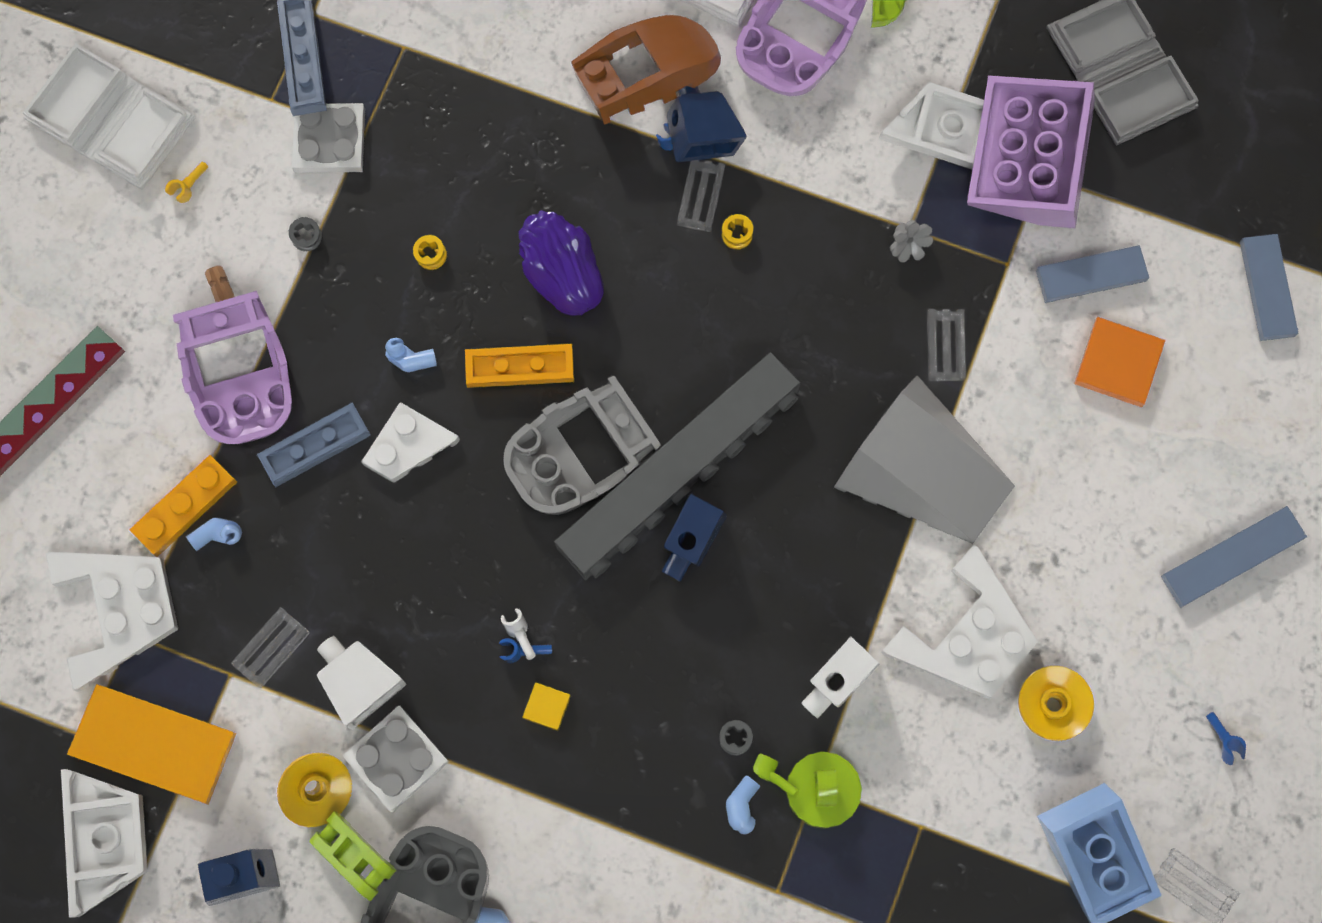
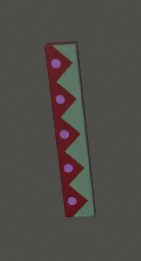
M96 326L0 421V476L125 353L123 348L100 327Z

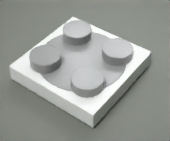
M363 103L326 104L327 111L294 116L292 169L294 172H363L365 107Z
M401 706L396 707L342 755L392 813L449 762Z

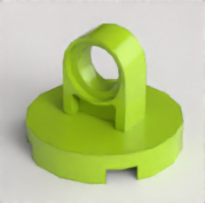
M818 752L807 755L796 763L788 776L787 781L799 790L795 798L786 792L789 807L799 819L809 826L824 829L839 826L853 816L860 804L862 786L859 775L851 763L838 754Z

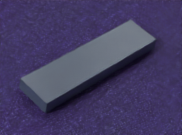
M277 0L292 116L327 111L313 0Z
M1286 506L1163 574L1161 578L1179 607L1182 608L1307 538V535L1289 507Z

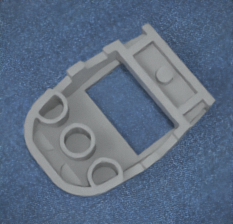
M615 376L608 378L609 384L592 392L587 387L574 393V396L558 404L554 402L542 410L543 414L531 424L526 423L508 441L503 459L505 471L519 495L533 509L545 514L559 515L581 507L615 489L661 448L660 442ZM591 407L628 463L597 484H594L558 430V427Z

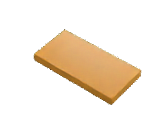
M96 684L67 755L209 805L237 733Z

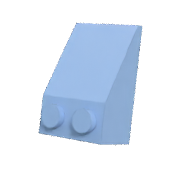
M1105 783L1037 816L1048 843L1089 923H1108L1162 896L1122 799Z

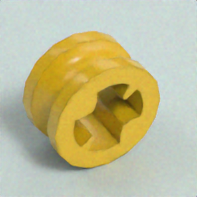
M734 214L725 219L722 226L723 242L732 249L739 250L747 247L753 237L754 227L751 220L742 214ZM735 225L742 226L743 233L746 235L740 234V238L732 237V231L729 229L735 230Z
M425 235L419 238L413 247L415 259L425 269H437L446 261L447 251L442 241L436 236ZM427 246L435 249L437 254L432 259L428 255L423 258L421 257V255H425L423 249Z

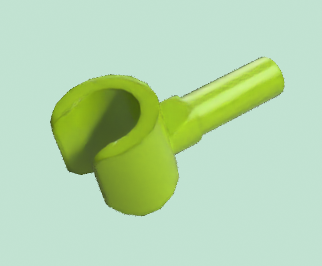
M759 754L753 766V771L763 780L778 785L795 798L799 790L775 773L779 762L766 755Z

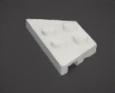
M928 82L897 117L883 129L879 139L973 170L984 100Z
M63 769L61 770L69 918H76L82 916L148 872L143 796L86 775Z

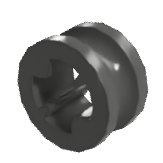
M300 217L294 220L289 227V238L298 250L311 251L317 248L322 240V232L317 222L311 218ZM302 228L307 231L314 229V232H310L313 238L309 241H306L304 238L297 240L296 237H300L298 231Z
M740 720L727 722L719 734L721 748L730 755L738 756L744 754L749 750L753 740L751 728ZM734 728L736 732L744 731L747 738H743L742 742L745 744L739 748L735 743L728 745L725 737L729 738L730 736L727 733L728 730Z

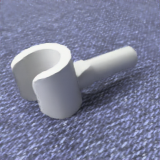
M516 608L518 618L515 621L507 622L504 615H502L501 622L510 637H516L526 658L530 660L536 655L525 633L528 625L522 612Z

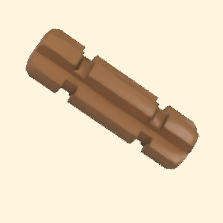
M217 265L205 271V276L211 287L215 302L235 297L229 282H227L228 278L222 266Z

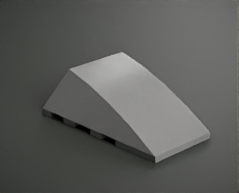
M918 376L899 394L860 446L834 486L838 490L848 491L863 497V500L875 505L877 503L897 511L900 515L928 524L927 526L972 544L1015 487Z

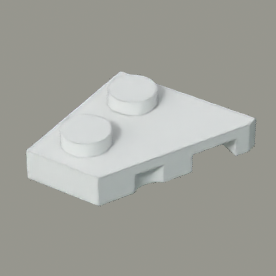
M400 402L361 462L367 468L394 483L409 474L412 468L421 467L432 460V456L448 446H455L460 439L458 435Z

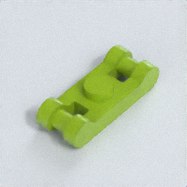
M334 811L326 820L328 822L327 826L321 833L316 832L309 842L363 897L372 901L379 892L377 890L378 886L385 878L389 880L397 870L344 817ZM338 834H340L337 840L332 844V841L338 836ZM370 864L374 869L364 878L361 873Z

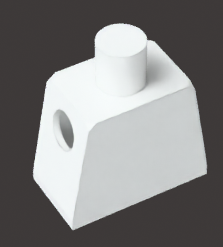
M332 636L325 640L317 649L328 663L327 666L318 672L317 677L340 719L351 730L407 685L398 674L359 641L345 649L338 639Z
M850 637L810 680L816 688L801 704L818 719L832 703L840 707L880 665L879 662ZM836 673L841 674L844 678V684L837 691H834L829 687L828 681Z

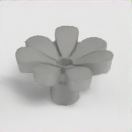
M914 220L908 221L906 224H899L893 234L895 242L890 246L892 255L897 256L900 262H906L910 254H912L915 260L922 259L925 255L922 246L929 247L933 242V238L930 236L932 228L925 223L919 226Z

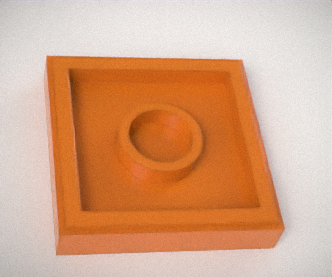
M1097 317L1074 384L1142 408L1145 405L1166 340Z

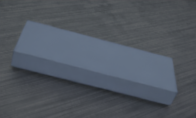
M1278 234L1242 238L1240 247L1260 341L1295 337L1299 333Z
M1140 245L1039 266L1036 269L1045 303L1147 282L1150 278Z
M352 402L258 453L257 456L273 485L277 487L371 435Z

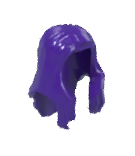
M540 210L538 214L529 215L525 219L523 227L519 230V239L521 241L519 243V254L524 259L522 262L523 273L530 284L563 314L571 316L583 315L585 312L595 308L601 302L604 287L588 234L580 226L574 227L563 216L557 215L553 211L545 212Z

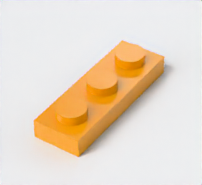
M572 344L465 349L466 385L468 388L574 382Z
M209 455L129 530L154 556L158 557L228 492L237 481Z

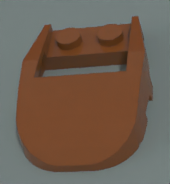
M664 15L645 19L611 32L571 61L578 81L605 125L611 123L609 117L628 109L629 113L634 115L645 111L644 105L662 99L663 103L666 104L676 99V92L685 86L695 88L707 81L718 70L721 63V55L716 42L702 25L686 17ZM643 44L660 71L625 88L609 61L613 59V53L627 45L629 49Z

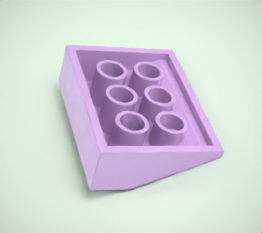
M988 76L967 200L968 206L1040 226L1076 228L1095 104L1094 82Z

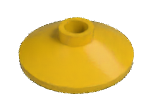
M1046 666L1036 670L1025 680L1019 692L1018 705L1023 721L1032 732L1044 739L1052 741L1071 739L1080 734L1092 719L1094 712L1092 691L1080 674L1067 667ZM1050 698H1054L1059 702L1060 708L1058 711H1051L1048 708L1047 702Z
M310 753L297 758L285 769L279 780L277 800L280 809L290 821L300 826L318 827L327 824L326 820L334 811L341 814L350 800L352 793L350 773L338 758L327 753ZM315 780L317 782L316 787L311 791H306V785L310 781Z

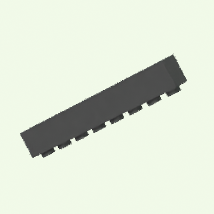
M770 352L554 541L556 549L585 581L591 575L595 578L599 577L610 567L611 562L609 560L620 551L624 554L629 551L639 540L636 536L646 527L649 530L653 529L665 518L666 515L663 512L673 503L676 506L682 504L692 494L693 491L690 488L700 479L703 482L709 480L719 470L717 464L726 456L730 459L735 457L745 447V439L753 432L756 435L761 434L772 423L770 417L779 409L783 412L787 411L799 398L796 394H798L800 382Z

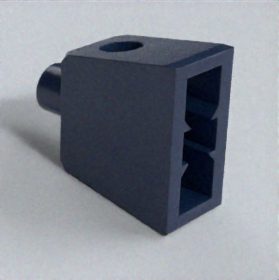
M685 86L678 91L679 96L667 112V121L676 161L684 162L734 156L747 138V135L724 95L719 91L700 93L698 86L695 88Z
M690 494L665 542L664 548L671 551V554L662 572L681 582L691 563L700 566L727 518L724 511ZM691 535L695 536L696 543L693 549L685 550L682 546L685 538Z
M249 849L197 864L205 903L208 906L280 887L272 849ZM257 862H259L261 867V876L257 869Z

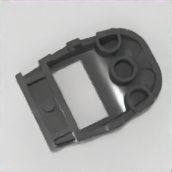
M424 826L410 831L398 842L389 856V863L397 871L389 880L385 878L378 886L377 890L379 892L370 901L367 913L363 914L361 923H384L398 892L455 916L463 920L462 923H478L489 885V869L482 852L470 840L440 827Z

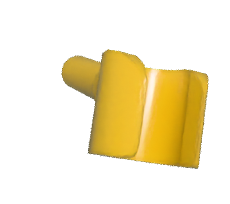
M202 161L183 181L178 179L170 180L165 187V192L171 196L175 194L177 189L182 188L176 200L179 203L188 202L192 196L190 188L205 172L208 165Z

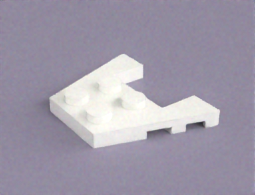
M973 545L951 571L980 595V598L935 650H932L908 628L903 626L881 653L893 660L895 658L911 665L915 669L922 672L926 671L945 679L946 682L990 699L1038 641L979 548Z
M67 552L46 553L52 585L58 587L88 578L91 579L104 642V648L67 658L74 691H83L90 686L91 682L104 674L108 675L135 654H141L178 630L164 560L160 557Z

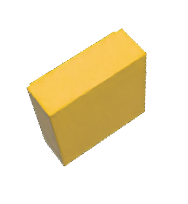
M535 682L522 718L558 731L571 695Z

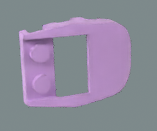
M758 0L752 8V15L747 25L743 27L737 40L736 55L741 70L755 82L778 94L799 96L810 92L844 53L867 0H800L844 25L843 30L825 56L818 54L768 25L784 0Z
M257 291L173 315V320L179 324L181 342L177 343V351L183 373L182 384L185 393L189 395L195 408L194 413L206 434L221 443L243 444L267 437L279 430L289 418L292 409L287 361L282 344ZM260 329L263 330L273 367L205 386L195 348Z

